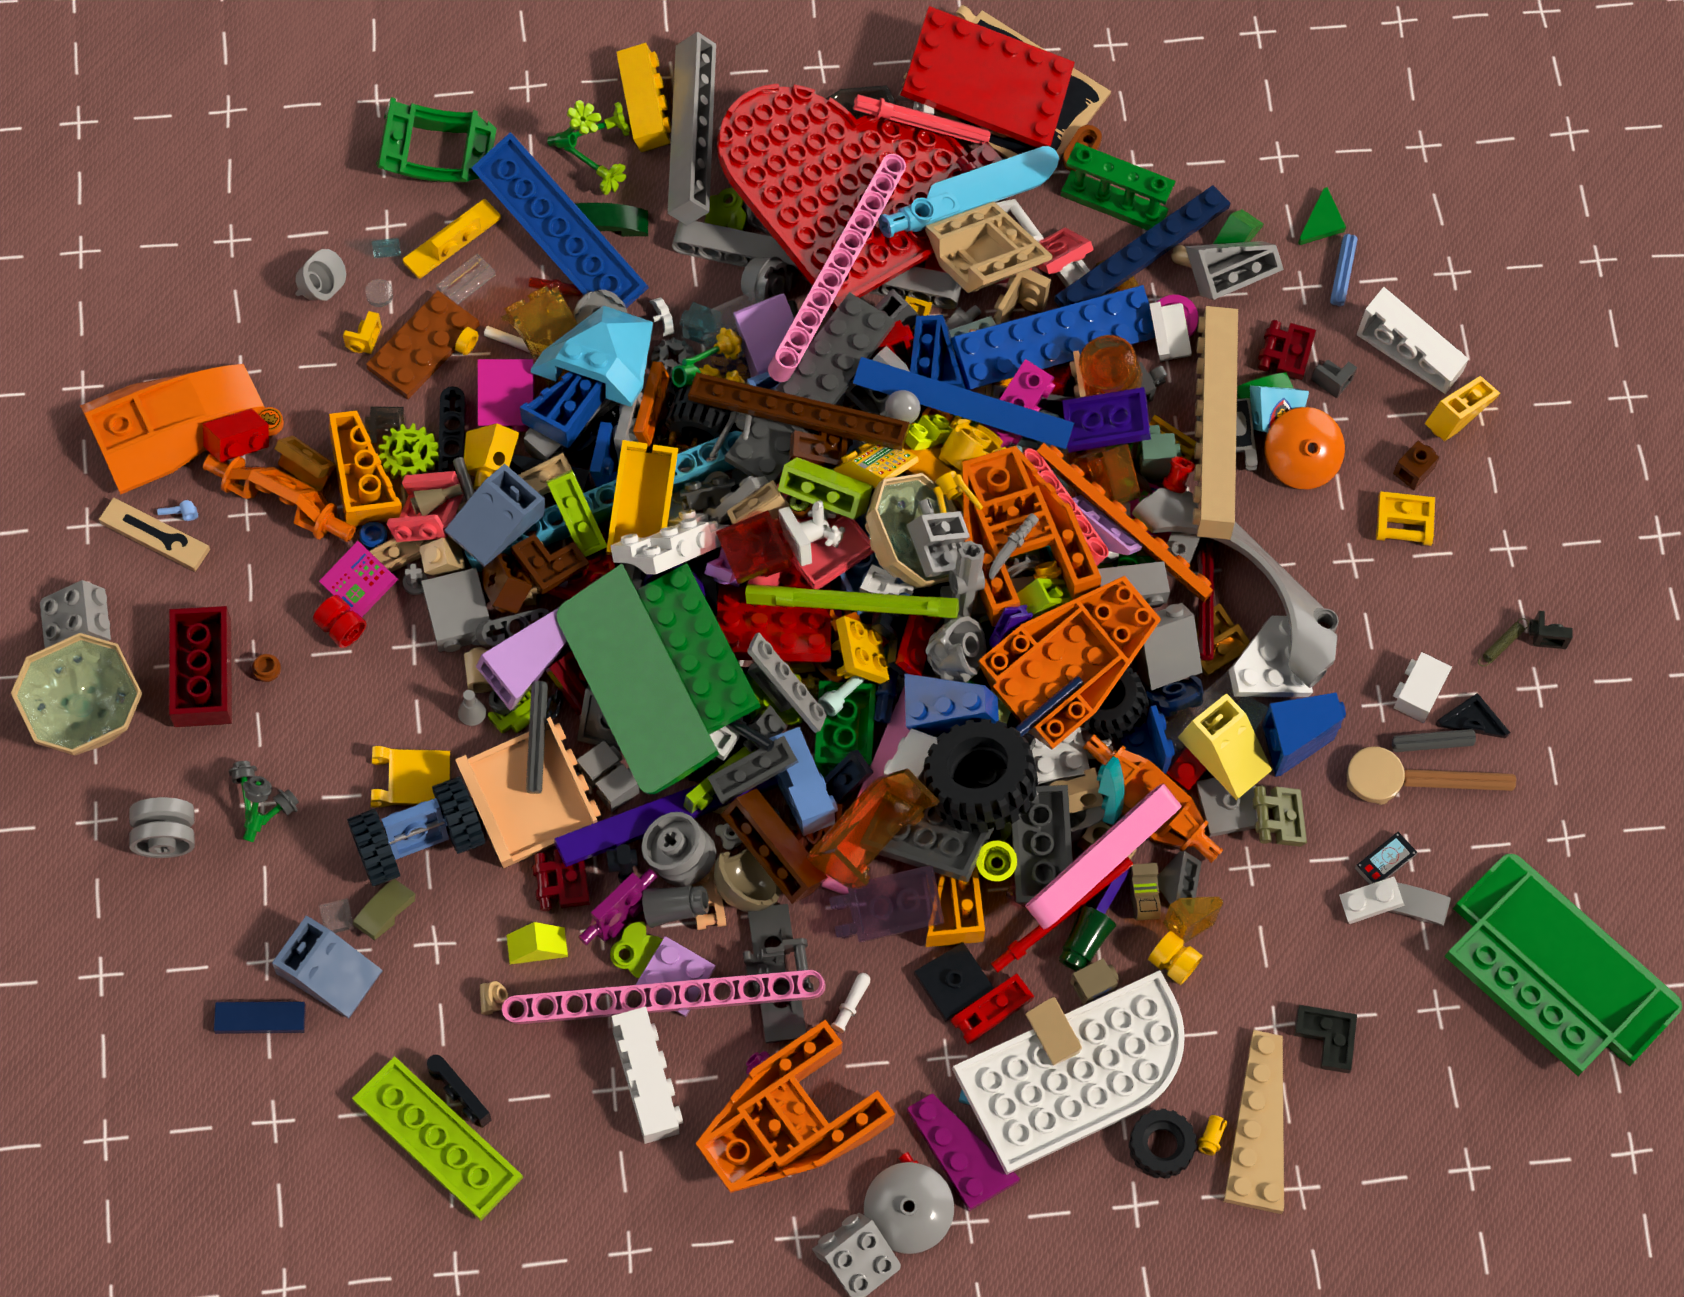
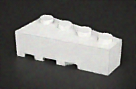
M1385 287L1381 289L1365 309L1357 336L1446 394L1463 373L1468 358Z
M646 1006L611 1016L613 1035L644 1143L678 1135L679 1124L683 1123L679 1106L674 1107L671 1096H675L671 1078L666 1079L663 1069L667 1068L663 1051L658 1052L656 1041L659 1040L655 1023H650Z

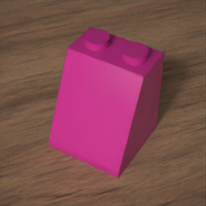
M478 359L479 427L497 423L505 427H512V430L517 432H527L529 426L522 423L520 406L526 402L529 404L535 399L536 374L531 373V368L535 363L533 359Z

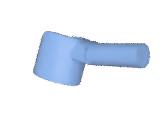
M189 500L182 501L179 504L180 506L157 509L158 515L182 513L183 520L185 521L198 518L197 508Z

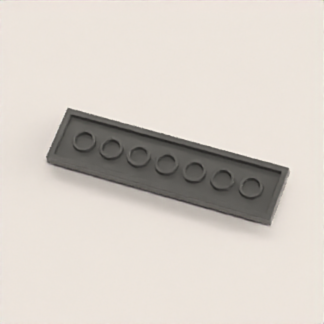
M849 292L810 343L791 378L788 381L781 382L775 391L835 405L854 380L860 358H871L895 326V319ZM755 416L751 421L748 439L743 440L742 432L726 453L725 461L748 476H753L754 478L765 476L768 482L774 480L776 483L782 475L784 465L791 461L789 460L791 434L794 430L813 434L815 430Z

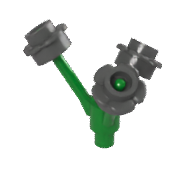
M250 761L235 762L233 768L228 772L232 776V782L242 786L246 819L243 826L246 828L243 839L254 842L257 832L261 831L262 825H266L281 810L287 816L293 811L297 812L298 809L295 805L299 801L289 789L285 792L279 789V793L273 797L277 805L267 814L258 812L259 803L268 799V796L271 794L272 785L264 777L255 776L257 767L251 766Z

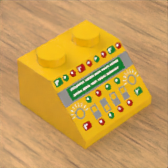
M865 442L858 447L860 452L857 453L855 450L841 458L843 463L835 467L834 471L873 485V488H876L879 482L884 479L895 478L919 462V459L916 455L905 449L901 451Z

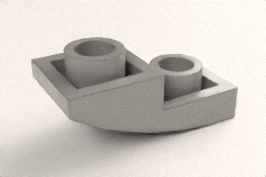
M1397 882L1405 906L1388 912L1411 916L1418 921L1444 926L1451 901L1450 897Z

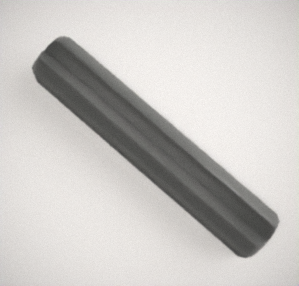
M1472 729L1395 735L1392 739V748L1394 752L1466 747L1475 744L1476 736Z

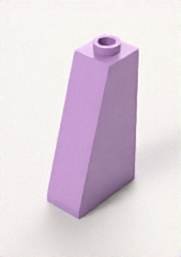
M559 608L483 653L476 665V668L510 711L518 705L531 689L532 683L539 680L545 670L550 667L568 645L557 621V611Z

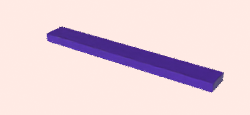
M775 776L743 794L756 788L760 793L776 788L778 782ZM695 785L555 838L554 843L565 867L602 854L608 849H615L621 844H628L643 838L649 826L665 814L683 812L693 818H697L732 803L735 798L722 804L717 794H714L712 802L705 809L700 810L698 808L691 814L684 807L686 795L698 786Z

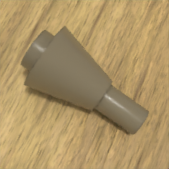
M460 484L445 489L413 491L415 497L410 498L415 513L421 512L422 516H426L444 504L446 500L463 494Z

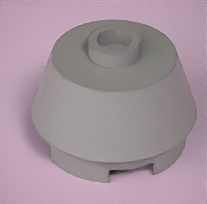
M779 257L752 259L742 274L741 290L743 294L756 304L782 294L785 291L790 292L793 273L787 269L786 265L788 263L783 262Z

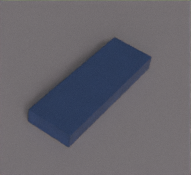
M216 1002L214 1032L215 1034L305 1033L306 1004L305 1002Z

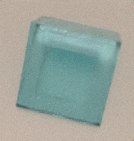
M399 238L372 241L374 258L401 255Z

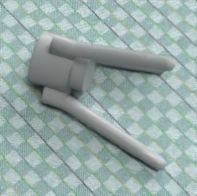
M736 411L731 412L729 421L714 445L710 457L714 458L734 423H736L739 429L743 430V440H747L751 421L755 416Z

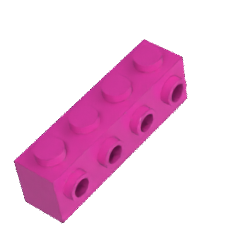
M1025 359L999 400L1039 412L1041 408L1037 406L1042 397L1047 399L1056 386L1052 383L1054 377ZM983 424V426L1001 438L1003 441L1001 448H1009L1012 444L1017 446L1023 438L1021 435Z

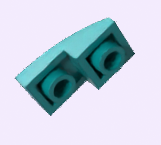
M1113 756L1107 765L1102 764L1097 776V781L1100 782L1098 793L1105 795L1101 809L1105 810L1103 822L1112 825L1121 815L1124 804L1123 772L1119 759Z

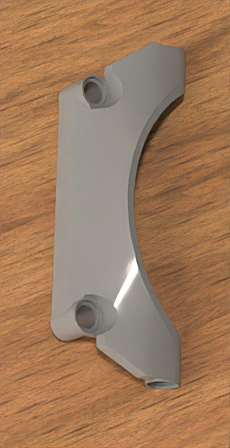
M1159 488L1153 494L1144 498L1132 512V515L1143 522L1152 533L1184 532L1197 534V525H1193L1194 508H1198V503H1193V494L1189 491L1176 493L1168 489ZM1235 522L1231 540L1211 539L1222 542L1246 556L1266 575L1274 586L1283 603L1290 628L1291 647L1288 667L1308 688H1311L1322 679L1327 669L1334 664L1337 645V634H1335L1339 622L1338 616L1334 611L1325 609ZM1325 622L1330 626V628L1327 629L1325 627H1322L1318 623Z

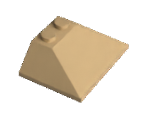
M994 201L926 226V233L939 266L967 293L977 291L1052 260V254Z

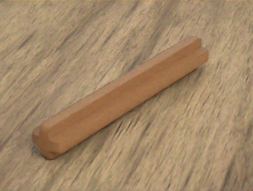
M1405 770L1403 784L1409 787L1512 791L1516 787V776L1504 773Z

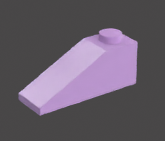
M1082 495L1072 498L1105 543L1108 551L1130 555L1142 549L1143 545Z

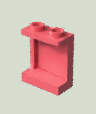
M455 471L405 475L402 484L408 497L400 517L390 518L387 521V526L396 542L447 538L448 535L444 530L454 519L464 494L446 500L444 504L426 516H422L421 512L415 513L410 498L415 497L413 491L445 489L460 484Z

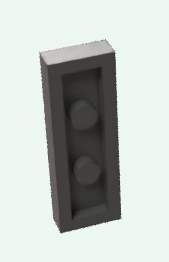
M785 736L773 741L774 747L771 751L767 752L760 748L707 777L722 804L799 763Z

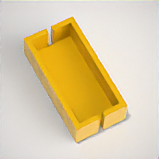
M622 440L606 555H612L610 545L620 542L621 537L624 535L637 534L639 538H646L667 527L678 448L653 444L652 453H646L647 443Z

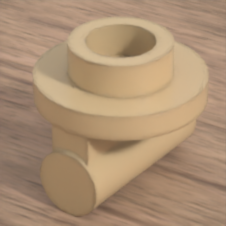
M493 981L480 984L481 1014L490 1015L495 1011L502 1010V1005L508 998V993L501 983Z

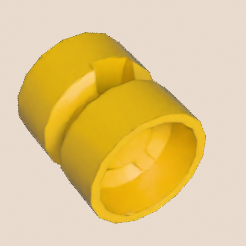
M1169 931L1154 948L1148 961L1160 970L1167 969V976L1179 985H1182L1199 965L1203 955L1191 946L1184 947V940L1174 932Z

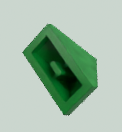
M1243 209L1231 213L1213 244L1250 242L1263 227L1264 223Z

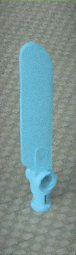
M1042 146L937 182L930 187L926 198L915 199L911 205L900 208L897 213L879 216L878 221L883 236L891 238L895 233L903 230L906 232H921L929 224L993 201L996 202L1034 189L1050 178L1057 168L1059 156L1053 148Z

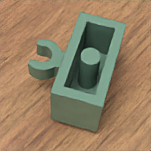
M1150 425L1151 439L1139 441L1135 461L1138 464L1139 473L1147 479L1148 483H1162L1163 479L1168 477L1172 467L1171 459L1175 456L1181 457L1180 444L1175 443L1174 433L1160 434L1159 425Z

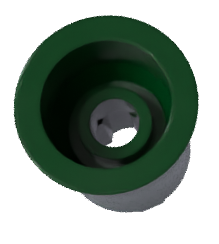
M1082 905L1069 937L1062 947L1063 952L1059 957V961L1075 972L1085 968L1088 964H1091L1105 939L1116 927V923L1104 913L1092 907Z

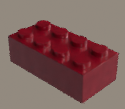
M227 606L169 609V715L174 727L232 724L231 618Z

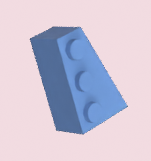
M800 727L770 737V740L775 741L785 736L799 762L775 775V778L802 835L806 836L834 825L835 812H838L837 804L833 796H829L827 793L825 780L822 774L818 772Z

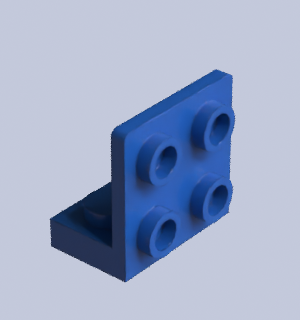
M1156 705L1150 706L1146 723H1143L1140 727L1135 726V732L1131 735L1128 732L1124 733V738L1119 739L1121 747H1126V751L1149 759L1162 772L1167 774L1168 768L1171 766V758L1175 755L1172 740L1166 738L1164 732L1166 730V720L1163 713L1159 714Z

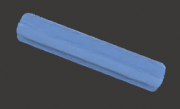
M1345 234L1342 239L1330 299L1332 305L1339 307L1343 306L1346 300L1358 240L1355 235Z

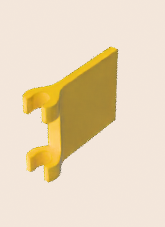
M383 746L372 747V764L381 765L389 763L388 791L371 789V807L379 808L390 805L416 806L421 802L435 799L432 786L450 780V751L399 750Z

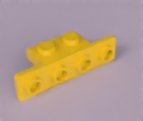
M483 199L405 256L403 263L418 279H421L501 219V214L486 199Z

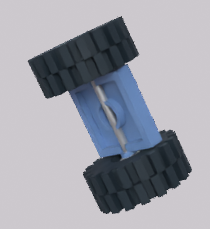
M460 776L432 786L435 799L421 802L414 807L400 812H394L382 818V823L375 808L347 819L358 853L373 887L400 877L396 863L397 859L449 840V836L457 854L485 844L482 828L473 803Z

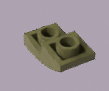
M392 879L366 904L354 919L353 925L373 940H376L395 925V917L415 902L416 893L396 879Z

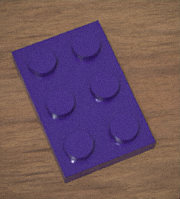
M1144 387L1063 400L1064 420L1074 422L1067 444L1069 453L1151 439L1147 398Z

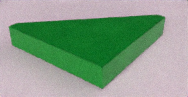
M1328 187L1323 189L1299 238V245L1345 232L1346 225Z

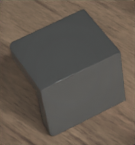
M1326 360L1322 366L1318 364L1315 367L1311 380L1338 398L1352 382L1357 367L1348 361L1341 369L1330 360Z

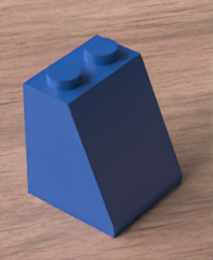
M1337 692L1270 703L1262 727L1275 777L1283 775L1335 739L1338 730L1341 729V723L1346 717L1344 703L1339 702Z

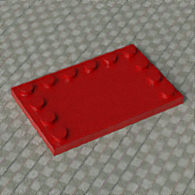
M929 6L900 96L1034 147H1050L1075 62Z

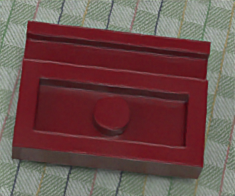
M570 650L545 671L579 716L582 713L585 690L589 684L572 650Z

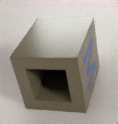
M1104 958L1073 973L1070 983L1082 1004L1086 1005L1114 992L1119 978L1115 968L1111 964L1107 965Z

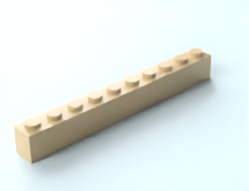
M1206 306L1204 317L1199 316L1197 332L1202 333V337H1198L1197 353H1201V358L1197 360L1196 374H1201V379L1198 378L1196 383V395H1200V400L1196 401L1195 416H1200V421H1196L1195 437L1199 438V442L1195 444L1194 459H1199V464H1195L1194 481H1198V486L1194 487L1193 503H1198V508H1194L1193 525H1197L1198 537L1231 540L1235 524L1238 309Z

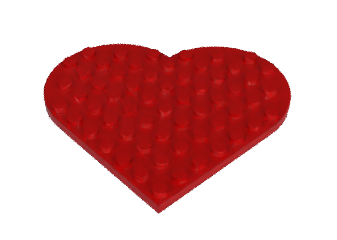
M779 84L764 85L740 96L728 109L720 125L717 137L718 157L727 180L812 286L886 155H899L905 161L906 168L881 215L897 213L900 208L911 205L915 199L926 198L933 184L962 174L956 160L963 155L965 157L968 155L961 144L952 136L883 117L876 119L875 115L872 114L856 119L845 107L831 97L827 100L815 94L814 89L795 84L793 87H779ZM877 220L830 306L833 312L836 311L849 292L861 298L935 255L926 233V227L921 232H906L903 230L895 233L893 237L887 238L881 233L879 221Z

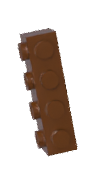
M757 788L735 798L721 814L792 904L811 895L828 878Z

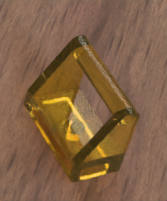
M1220 897L1179 898L1170 904L1163 923L1169 931L1174 932L1186 943L1215 924L1223 905V900Z

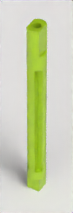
M747 584L745 591L746 603L755 605L839 609L957 618L959 612L958 598L802 589Z

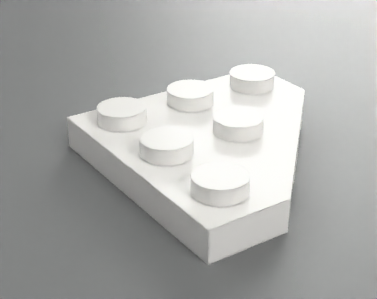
M1271 616L1242 652L1239 659L1229 669L1234 697H1309L1313 693L1312 687L1308 688L1288 667L1291 639L1287 616Z

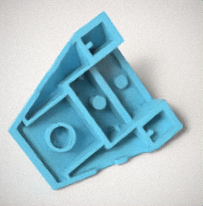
M603 305L543 350L532 366L531 373L556 381L565 369L606 383V399L631 407L643 389L653 322Z

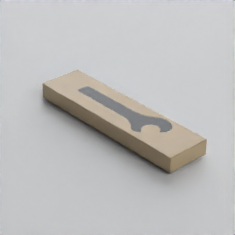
M116 498L112 499L99 518L100 524L196 572L210 551L209 545Z

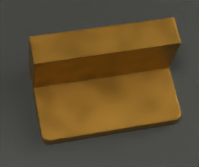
M295 436L279 439L275 446V450L282 454L278 465L304 483L323 492L336 465Z

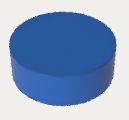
M368 522L359 531L360 542L367 550H371L388 541L387 530L379 522Z

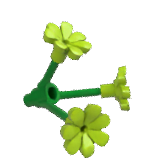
M578 100L574 104V108H569L567 111V116L572 119L569 123L570 127L564 132L557 133L556 136H549L547 142L550 147L564 148L565 151L572 153L596 170V174L603 178L600 189L604 195H608L611 190L616 192L619 187L618 182H623L626 179V174L622 173L625 170V165L620 163L614 164L611 169H607L603 165H597L575 149L577 138L594 133L605 127L610 129L616 126L622 130L624 136L629 135L630 127L623 116L621 103L617 102L614 104V116L604 119L602 123L595 124L601 120V115L599 113H592L594 110L592 104L588 103L584 107V103Z

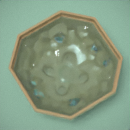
M923 473L884 479L879 482L873 492L871 504L865 516L867 521L865 527L870 535L871 550L875 552L879 565L894 578H900L903 582L918 588L931 587L949 581V574L925 576L906 525L923 515L918 504L922 500L930 499L934 513H940L938 499L933 491L938 485ZM944 497L946 511L957 512L958 509L954 500H948L947 497Z
M78 633L26 657L11 694L35 744L70 755H79L107 745L125 732L129 727L142 692L118 644Z

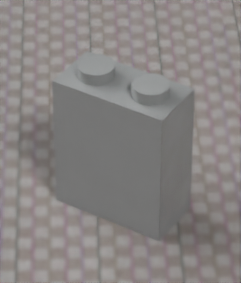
M473 568L421 581L438 651L454 652L462 646L470 644L481 645L476 639V629L479 624L489 621L490 618L477 569ZM492 630L486 632L487 638L493 636Z
M1183 603L1172 604L1166 609L1156 612L1161 621L1136 655L1140 679L1150 690L1202 673L1194 614Z

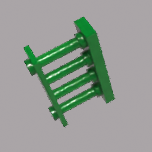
M1076 142L1066 162V166L1075 169L1076 172L1071 170L1061 190V197L1147 231L1167 217L1169 208L1160 205V203L1166 204L1175 185V180ZM1086 174L1091 175V176L1096 177V178L1101 179V180L1098 181V180H1096V179H1093V178H1091V177L1086 176ZM1111 184L1124 188L1125 191L1111 186ZM1135 193H1136V194H1139V195H1141V196H1144V197H1146V198H1149L1150 201H1149V200H1146V199H1144V198H1141V197H1139V196H1136Z

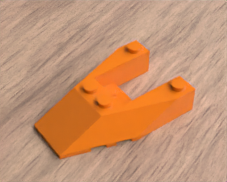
M1016 446L962 462L963 481L983 506L981 510H978L963 492V516L970 538L964 542L973 541L976 544H981L985 551L982 566L985 588L979 590L992 627L997 625L1004 608L1020 606V600L1005 564L992 580L989 578L990 567L998 553L1007 543L1012 532L1015 533L1030 513L1036 515L1039 521L1027 534L1023 545L1020 548L1016 547L1010 557L1050 546L1057 565L1062 570V577L1072 600L1101 587V575L1072 507L1057 495L1056 489L1038 474L1037 468Z
M826 1020L753 1068L740 1088L731 1096L724 1109L715 1117L696 1142L697 1148L730 1193L821 1167L871 1140L894 1124L895 1113L878 1090L831 1123H828L799 1082L842 1053L843 1042Z

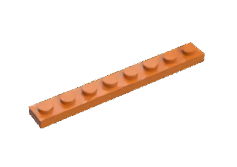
M1045 443L1039 447L1037 452L1057 476L1143 545L1142 550L1156 562L1164 561L1166 570L1203 603L1208 599L1213 589L1210 588L1211 582L1200 573L1195 575L1189 569L1190 564L1183 557L1172 555L1167 550L1169 546L1161 538L1156 536L1154 539L1146 532L1148 528L1143 522L1137 518L1132 520L1126 515L1125 512L1127 510L1117 500L1110 501L1104 495L1106 491L1094 481L1090 483L1083 477L1085 473L1076 464L1072 463L1069 465L1062 459L1064 455L1059 449L1053 445L1048 447Z

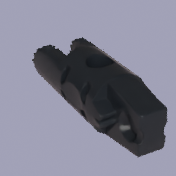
M616 405L605 415L601 416L572 445L571 450L574 454H577L576 459L580 466H586L593 458L600 422L611 423L613 428L615 425H618L620 406Z

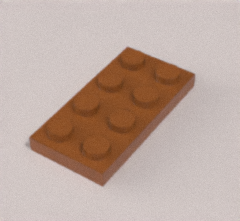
M438 290L366 363V367L406 399H409L456 351L455 345L462 331L467 327L476 330L480 326L479 320Z

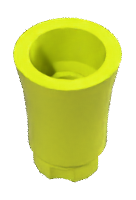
M991 841L981 847L976 865L980 874L986 879L1003 881L1014 873L1017 866V856L1009 844L1003 841ZM998 858L999 861H1003V865L1000 868H994L992 866L993 859Z

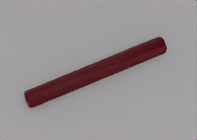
M1202 540L1199 542L1198 574H1202L1211 582L1210 588L1213 591L1204 603L1198 598V646L1201 661H1211L1214 658V548L1212 541Z

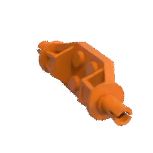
M209 454L205 459L203 470H207L222 478V491L226 493L232 491L245 499L254 498L259 490L268 494L273 492L280 496L279 500L291 506L297 505L294 524L313 532L315 538L320 540L329 532L345 542H349L352 539L356 526L336 518L337 505L333 503L328 504L320 490L275 467H245V459L240 456L236 457L230 464L225 461L220 463L212 454ZM240 479L245 480L244 487L238 484Z
M1095 734L1082 747L1103 765H1107L1113 756L1119 759L1124 778L1123 815L1162 783L1165 784L1182 805L1174 815L1148 838L1154 842L1178 847L1181 851H1184L1188 846H1193L1210 863L1221 854L1223 849L1204 834V828L1209 822L1203 820L1193 799L1149 759L1126 751L1124 746L1118 751L1115 750L1113 752ZM1173 829L1174 831L1185 837L1187 840L1185 841L1179 838L1178 836L1169 832V830Z

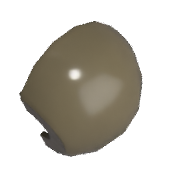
M748 848L733 857H729V852L720 853L715 861L714 882L718 894L729 905L741 911H762L777 902L781 894L780 888Z

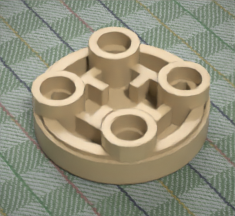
M1367 747L1358 751L1352 757L1346 774L1347 787L1351 792H1354L1359 798L1367 802L1380 805L1386 804L1399 793L1405 779V771L1400 759L1391 751L1381 747Z

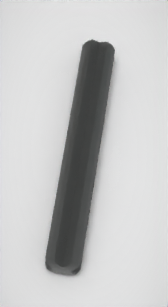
M535 681L531 686L526 791L530 794H540L543 784L548 690L547 683L543 681Z

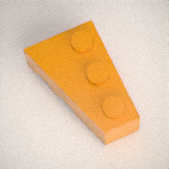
M977 865L968 883L941 875L927 933L926 947L955 945L962 942L964 944L983 942L985 925Z

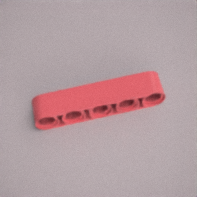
M1027 448L1023 454L1037 468L1038 474L1056 489L1057 495L1065 503H1069L1072 507L1096 566H1098L1109 555L1107 546L1043 457L1037 451Z

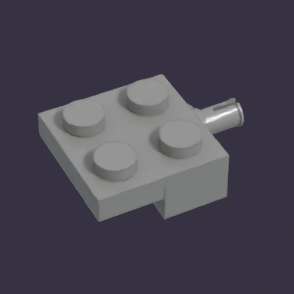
M925 499L918 503L923 515L906 525L925 576L948 575L950 570H954L956 567L958 549L962 547L963 541L970 538L961 511L935 514L930 499Z

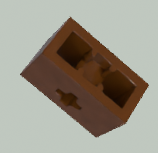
M500 553L489 562L479 575V580L491 601V605L501 612L510 611L517 614L532 588L527 574L515 557Z

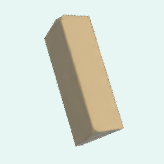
M772 480L727 510V514L734 528L745 539L779 517L778 510L789 505L782 493L778 491V486L774 480Z
M1055 997L1048 999L1025 1014L1053 1066L1080 1053L1082 1046Z

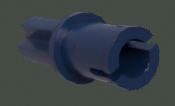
M890 667L887 668L890 680L879 684V690L875 692L877 703L874 720L880 724L891 722L894 700L898 698L895 692L899 674Z

